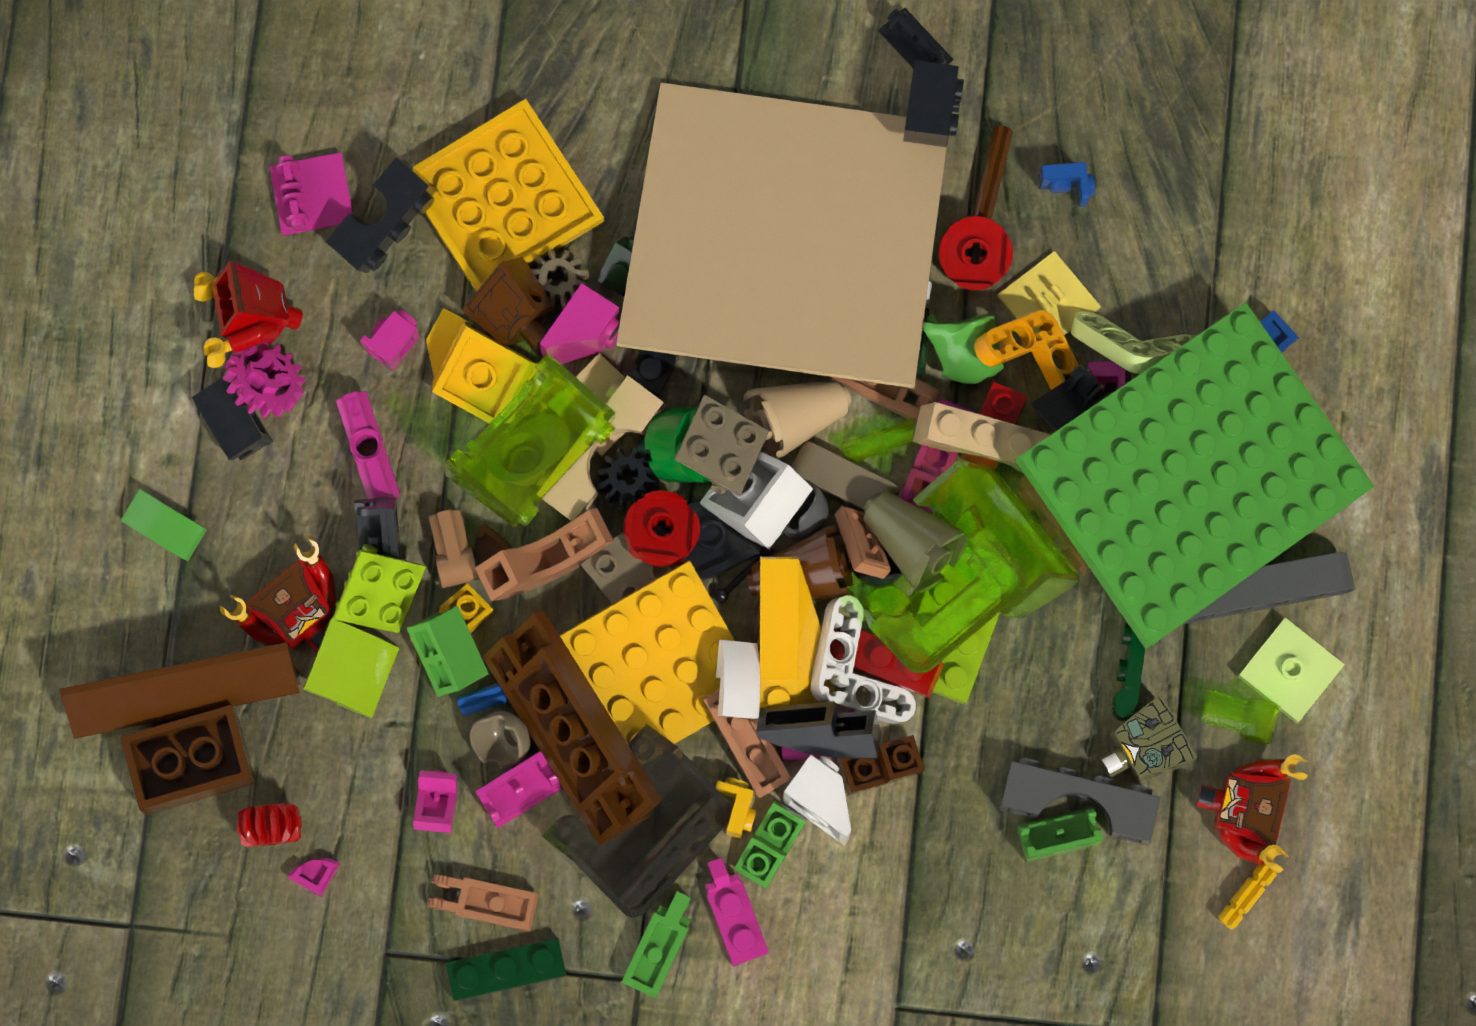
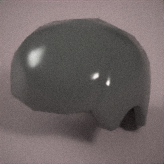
M810 481L806 482L813 490L782 531V534L789 538L803 539L821 530L828 518V502L820 489Z

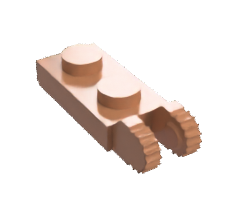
M434 875L433 884L441 888L458 889L461 892L458 903L435 897L428 899L427 907L455 913L456 916L531 932L539 898L538 893L465 877L461 880Z

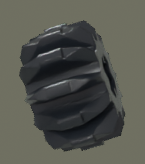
M621 447L617 448V460L605 455L603 461L608 468H598L596 472L598 477L605 479L597 484L598 491H608L605 496L607 504L619 498V510L625 509L627 501L632 500L633 505L634 502L636 503L639 500V497L643 498L645 494L650 493L648 489L655 490L659 488V481L651 478L656 475L650 466H647L649 464L648 461H651V456L646 453L637 459L638 449L636 447L631 448L629 456H624V451ZM629 472L630 476L633 477L634 484L627 485L622 478V474Z

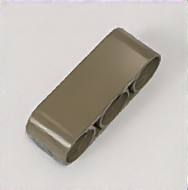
M807 441L802 444L791 465V468L805 481L815 484L825 498L841 506L865 512L864 506L874 494L879 493L881 495L885 492H890L898 496L900 489L895 484Z

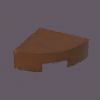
M485 522L478 529L475 540V555L479 565L501 550L512 549V546Z

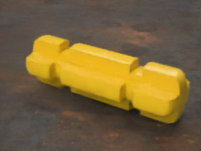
M1258 864L1251 873L1253 877L1247 878L1229 901L1231 905L1225 906L1218 915L1219 921L1227 928L1232 930L1238 926L1243 919L1242 914L1249 912L1265 891L1264 886L1270 885L1277 876V873L1272 871L1266 864Z

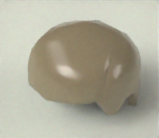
M504 710L495 711L473 723L469 733L471 747L483 763L498 762L501 764L500 768L503 769L519 764L527 757L530 747L527 726L511 712Z

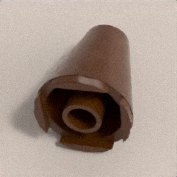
M836 525L826 526L768 556L798 557L812 600H833L845 595L854 596V592L847 588L854 585L845 545L837 546L834 536L841 535ZM760 561L753 564L752 573L747 574L750 593L752 596L758 595L759 599Z

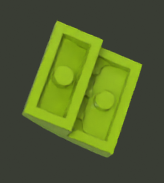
M331 618L302 690L372 718L399 647Z

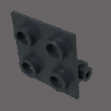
M1079 365L1071 372V378L1031 402V405L1054 432L1111 394H1104L1106 390L1104 385L1097 386L1099 382L1091 374L1090 368L1085 369L1082 365Z

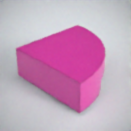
M327 858L310 860L297 866L287 878L322 897L341 864Z

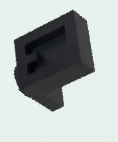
M640 350L628 376L660 398L679 360V355Z

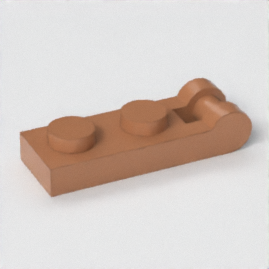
M831 377V380H836L840 385H845L848 390L905 417L916 425L920 407L937 402L941 394L936 388L918 379L915 380L914 388ZM909 391L918 396L914 406L904 401Z

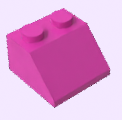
M581 283L540 342L543 362L553 366L594 358L599 353L602 355L606 347L612 350L617 343L620 325L619 307Z

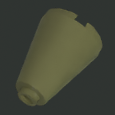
M885 492L881 495L879 493L874 494L864 506V511L866 512L864 521L911 587L915 588L918 592L922 593L930 590L945 578L940 572L947 564L954 568L967 547L968 537L962 529L890 492Z

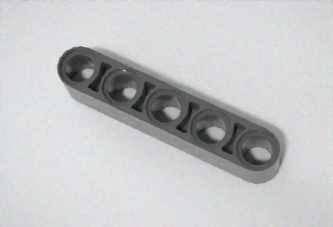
M1338 552L1263 566L1183 624L1352 592L1355 590L1347 552Z

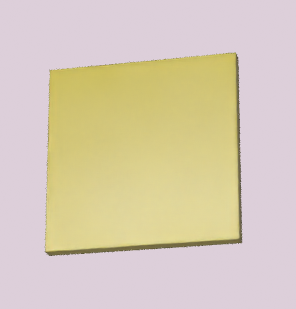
M1055 251L997 295L1016 319L1039 310L1048 311L1058 322L1064 336L1071 331L1074 315L1077 312L1095 313L1101 308ZM1040 327L1032 328L1035 334L1042 331Z

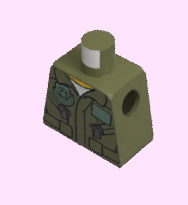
M1161 694L1113 731L1110 738L1116 749L1100 757L1099 761L1109 778L1128 769L1134 781L1140 782L1188 766L1197 759V756Z

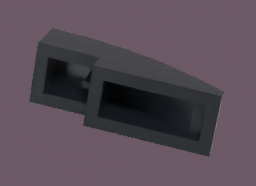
M835 701L760 708L756 729L757 738L803 753L838 758H878L881 730L876 710L838 713Z

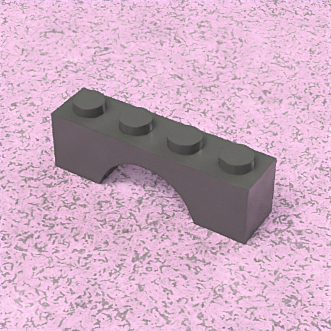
M1019 758V762L1012 761L1010 763L999 807L1000 811L1036 819L1041 811L1050 803L1063 798H1078L1089 802L1101 812L1107 823L1110 837L1145 846L1151 842L1161 798L1152 795V789L1140 785H1130V789L1115 786V780L1103 776H1093V780L1078 777V771L1065 767H1056V771L1042 769L1041 762L1028 758Z

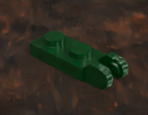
M1124 622L1121 644L1127 645L1126 660L1119 659L1116 681L1123 682L1122 690L1115 694L1112 701L1114 706L1112 714L1121 722H1126L1127 719H1130L1136 713L1145 655V647L1129 624Z

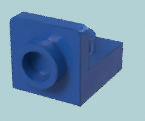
M1086 162L1042 165L1039 174L1040 190L1050 189L1051 193H1065L1071 191L1072 187H1077L1079 207H1086L1090 195H1095L1093 173L1087 174Z

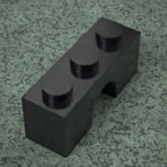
M398 157L392 161L373 184L386 199L387 210L383 219L376 224L367 225L361 218L348 214L326 241L330 247L357 271L369 273L370 270H377L385 262L388 256L385 252L394 241L399 243L406 237L411 229L410 222L417 214H424L435 200L433 195L438 189L407 161Z

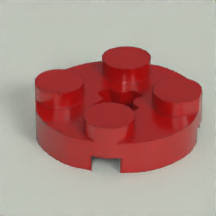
M967 216L952 223L942 236L939 244V261L947 277L959 287L968 290H983L993 286L1009 271L1013 259L1012 243L1004 228L994 220L984 216ZM974 242L980 243V248L986 250V257H980L978 263H971V257L965 255V250L972 248Z
M661 490L645 494L643 498L633 503L624 520L623 533L630 555L636 559H641L647 564L660 567L684 562L694 549L700 534V522L695 510L693 512L685 504L686 500L673 492ZM658 521H664L665 527L671 529L672 533H666L664 537L659 536L657 532L653 531L652 526H657Z

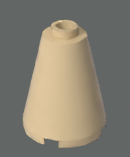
M836 380L754 388L745 393L743 400L750 399V408L744 410L745 418L769 430L761 449L766 448L770 454L769 456L775 459L782 458L847 415L848 406L851 405V396L847 387L840 385Z

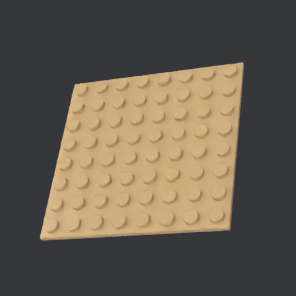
M661 83L616 346L914 388L947 147L904 142L903 137L906 117Z

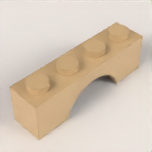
M629 376L624 381L618 378L605 395L609 401L601 411L598 409L592 411L583 424V427L587 429L579 441L574 438L571 440L570 447L563 457L564 460L557 470L554 471L550 468L538 483V487L542 490L537 496L570 521L585 513L599 495L591 480L590 464L592 456L600 443L618 433L631 432L644 435L653 417L662 412L666 406L663 401Z
M934 402L920 407L913 442L947 452L966 453L1008 464L1014 467L1016 471L1023 473L1015 459L1051 434Z

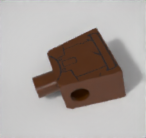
M523 257L502 261L462 310L501 344L508 346L527 340L535 350H539L540 342L548 332L541 321L551 311L552 302Z

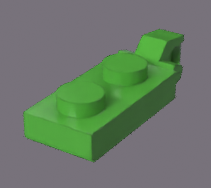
M676 891L669 908L660 905L657 912L653 913L622 979L623 984L657 999L689 931L688 926L691 919L685 917L684 913L691 897Z

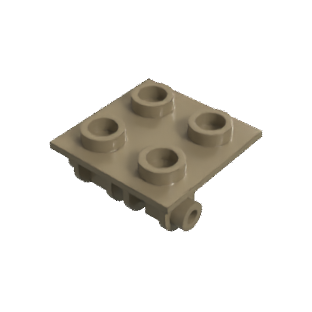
M704 395L674 460L710 479L713 483L711 489L714 492L725 494L726 490H730L740 496L769 430Z
M623 532L613 539L614 542L580 564L612 604L678 566L677 564L665 567L653 566L643 562L641 559L634 558L628 551V544L625 541Z

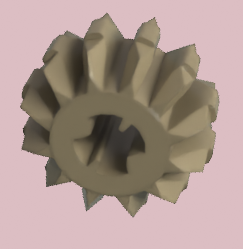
M554 250L548 251L549 261L546 262L543 258L537 257L535 264L538 269H531L552 302L550 312L555 310L556 304H561L563 310L581 283L589 287L587 283L583 282L589 278V271L587 269H580L583 264L582 259L577 257L569 262L570 253L567 250L562 252L561 258H556ZM558 276H564L565 282H560L559 287L553 286L552 281H556Z

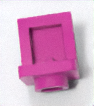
M442 770L420 771L418 777L419 790L413 820L414 830L452 833L458 796L457 775Z

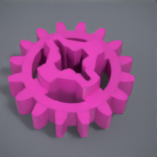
M264 343L258 347L253 346L238 353H233L224 366L227 371L223 376V380L231 383L226 390L227 393H236L238 398L235 404L238 406L245 402L248 405L249 414L258 409L262 418H266L271 411L278 418L285 410L290 412L304 393L301 387L305 382V378L297 375L302 368L301 365H292L290 360L293 354L288 353L283 356L280 353L281 346L278 344L273 349H269L268 344Z

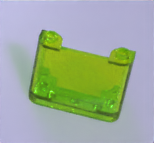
M549 353L535 366L537 372L530 381L526 380L522 384V390L474 441L470 440L466 444L467 452L464 453L457 449L445 462V474L449 479L513 527L519 523L525 527L539 512L536 505L596 441L600 444L604 443L616 428L611 424L615 419L616 412Z
M975 503L955 520L954 526L962 529L968 537V544L954 568L947 564L940 572L945 577L940 583L922 593L916 590L909 597L893 584L875 587L860 600L869 628L902 664L912 672L925 673L933 669L1016 599L1026 587L1027 576L1022 565L988 517Z

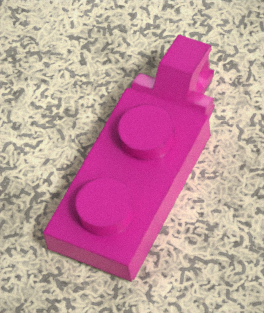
M722 857L708 862L707 865L714 882L705 885L708 892L707 898L732 966L735 967L769 954L743 881H740L738 873L729 876Z

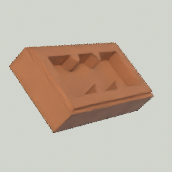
M842 506L834 515L854 571L884 579L891 569L883 546L864 521L865 512Z

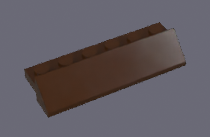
M544 610L533 613L513 634L503 636L482 658L518 716L526 724L531 737L595 840L601 846L650 817L649 812L663 799Z
M286 642L60 688V693L73 737L77 739L204 713L228 705L238 706L299 693L298 685H301L299 671L293 661L292 650Z

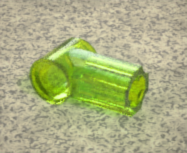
M1209 690L1203 705L1200 723L1237 732L1241 738L1252 742L1272 744L1281 707L1276 703L1263 699L1248 698L1245 700Z

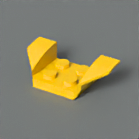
M446 308L442 309L426 338L434 376L432 383L433 393L496 428L551 412L548 409V405L569 385L571 377L544 362L536 363L472 328L473 323Z

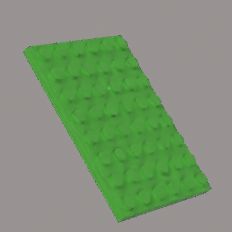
M1247 303L1232 311L1015 459L1020 469L1145 649L1154 645L1375 487Z

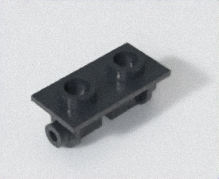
M906 8L901 11L898 9L893 10L887 17L889 21L878 30L912 68H914L915 60L948 65L954 60Z

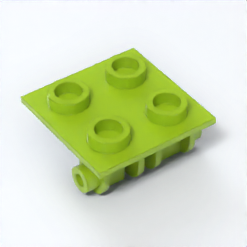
M364 544L362 550L358 549L356 552L357 559L353 569L348 572L349 579L344 582L345 588L342 596L335 604L337 608L333 619L399 634L426 566L376 554L378 550L375 547Z

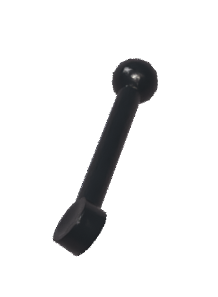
M763 546L760 549V556L724 589L715 591L714 599L719 603L726 602L729 597L728 594L747 578V574L752 573V565L759 562L760 557H768L775 553L773 547L771 546L768 549Z

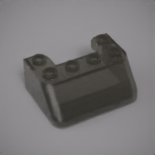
M648 724L631 740L629 747L663 799L649 812L650 817L599 846L589 828L573 815H565L559 818L542 835L583 878L623 914L632 918L643 915L727 825L732 812L730 803L682 750Z

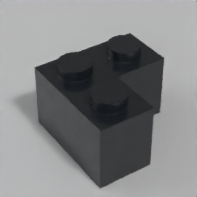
M915 60L903 137L904 142L947 147L949 135L956 136L959 114H953L952 112L959 113L964 79L957 78L959 66Z

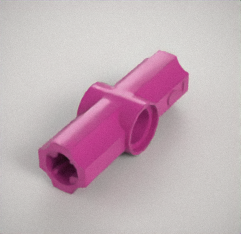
M355 391L344 395L336 400V404L367 499L400 498V491L367 391ZM372 441L378 444L377 451L371 456H363L358 452L360 446L365 442Z

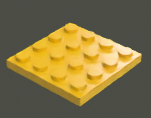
M526 99L413 167L438 189L433 195L435 198L433 204L425 214L476 292L502 261L523 257L528 266L531 267L535 264L537 257L544 259L548 256V251H557L604 222V216Z
M690 561L684 562L560 634L561 639L640 764L714 721L701 698L720 688L721 678H716L719 640H735Z

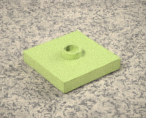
M1284 618L1238 675V678L1298 724L1345 664L1287 618Z

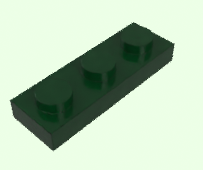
M559 938L446 963L454 1002L567 977Z

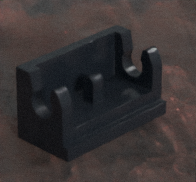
M222 377L194 395L192 399L228 460L232 461L238 457L241 461L266 445L268 446L273 443V440L255 410L252 414H249L248 405L245 402L238 406L235 404L238 395L236 393H227L226 390L231 383L224 381Z
M396 497L355 500L354 508L359 549L362 550L363 545L367 544L378 550L376 554L401 559Z

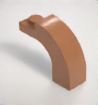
M589 509L554 533L522 547L501 550L475 567L491 601L506 599L536 589L581 567L580 564L614 541L598 509Z

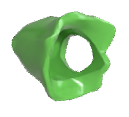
M931 314L927 318L928 322H924V332L934 346L941 361L943 377L964 384H978L987 382L1004 368L1003 364L993 367L983 364L977 357L974 349L976 339L996 327L995 314H981L969 319L947 323L941 322L936 315ZM999 342L992 345L994 350L1000 349Z

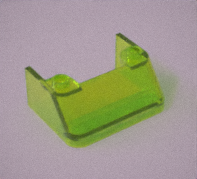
M957 460L913 499L918 506L930 507L932 509L931 514L962 529L968 537V546L1001 586L998 589L1001 597L998 599V604L1002 608L1000 612L1004 617L1024 618L1062 595L1080 581L1077 572L1007 483L989 466Z

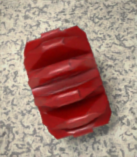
M292 803L260 805L244 808L238 812L237 834L240 837V844L246 847L287 844L296 842L301 838L302 819L299 815L298 807Z

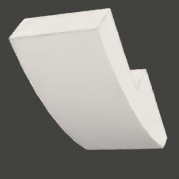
M719 640L716 678H721L718 716L758 719L760 705L757 643Z

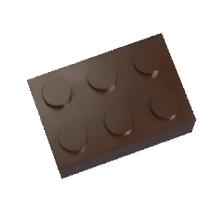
M232 705L120 736L138 807L146 816L257 784L239 716Z

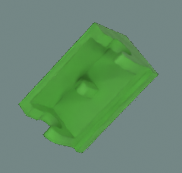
M458 606L451 607L442 613L437 612L407 628L437 696L460 691L489 674Z
M1089 807L1018 824L1017 830L1025 861L1030 862L1100 845L1103 841L1101 829H1098L1096 825L1095 809Z

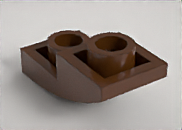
M914 735L880 744L878 758H838L836 760L847 796L887 785L925 771Z

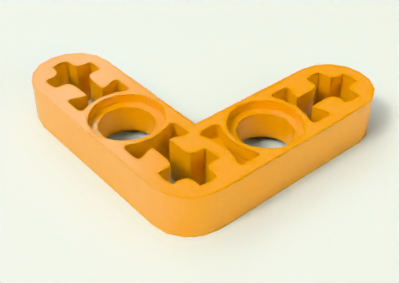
M1045 310L1036 311L995 327L979 336L974 343L977 357L983 364L989 367L997 366L1032 352L1051 390L1065 382V376L1067 380L1071 378V372L1079 366L1058 322L1052 314ZM1040 327L1042 331L1035 334L1032 328ZM1012 330L1021 338L1022 346L1018 345L1014 340ZM999 342L1001 349L994 350L992 345ZM1052 354L1060 360L1062 370L1055 365Z

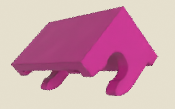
M540 751L475 792L498 829L562 790V787Z

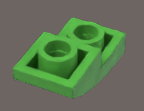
M142 489L138 490L120 520L186 561H189L207 531L206 528Z
M775 800L745 848L734 870L767 889L808 819Z

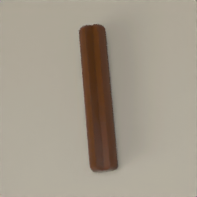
M996 125L993 129L972 216H984L992 219L1013 130L1009 127Z

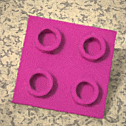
M342 152L294 161L293 156H283L278 159L279 164L269 166L282 236L338 226L348 214L353 215Z

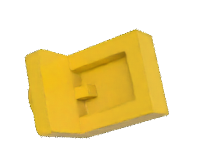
M727 777L726 782L717 781L715 792L736 798L726 835L741 839L744 830L751 832L757 810L750 808L754 791L747 789V782Z

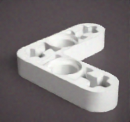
M848 595L831 600L825 609L811 679L812 695L819 702L835 701L837 708L846 711L876 710L878 720L886 723L896 724L909 720L916 710V702L909 691L853 673L864 617L862 604L857 598ZM845 607V611L850 614V619L844 620V615L839 613V608ZM841 627V631H847L848 634L845 632H834V629ZM834 639L841 641L844 645L845 654L841 660L833 658L830 653V644ZM831 679L833 686L846 687L845 692L835 691L829 693V688L824 686V681ZM859 686L866 687L871 694L870 703L866 707L860 705L856 699V691ZM897 699V704L902 706V711L896 712L895 707L886 704L881 705L882 700L892 701Z

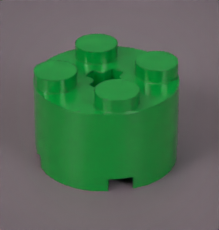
M698 407L672 408L658 413L649 423L645 435V450L650 449L652 461H648L653 473L663 481L669 483L710 481L707 477L674 460Z

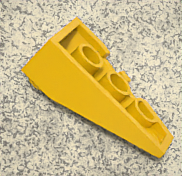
M760 557L759 713L760 708L819 703L812 695L811 679L822 627L798 557ZM831 679L824 681V686L829 688V693L835 692V686L831 684Z

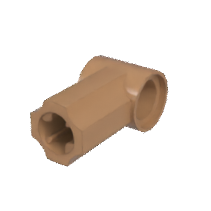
M460 509L445 510L429 516L437 551L435 560L442 588L479 580L475 569L476 563L472 547L469 548L467 533Z

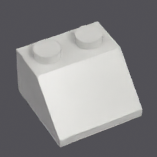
M760 451L740 496L730 490H726L725 494H718L710 488L700 501V504L746 538L770 549L813 488L788 464Z
M810 755L784 791L783 803L845 846L851 834V825L843 779L838 774L840 768L824 756L816 759Z

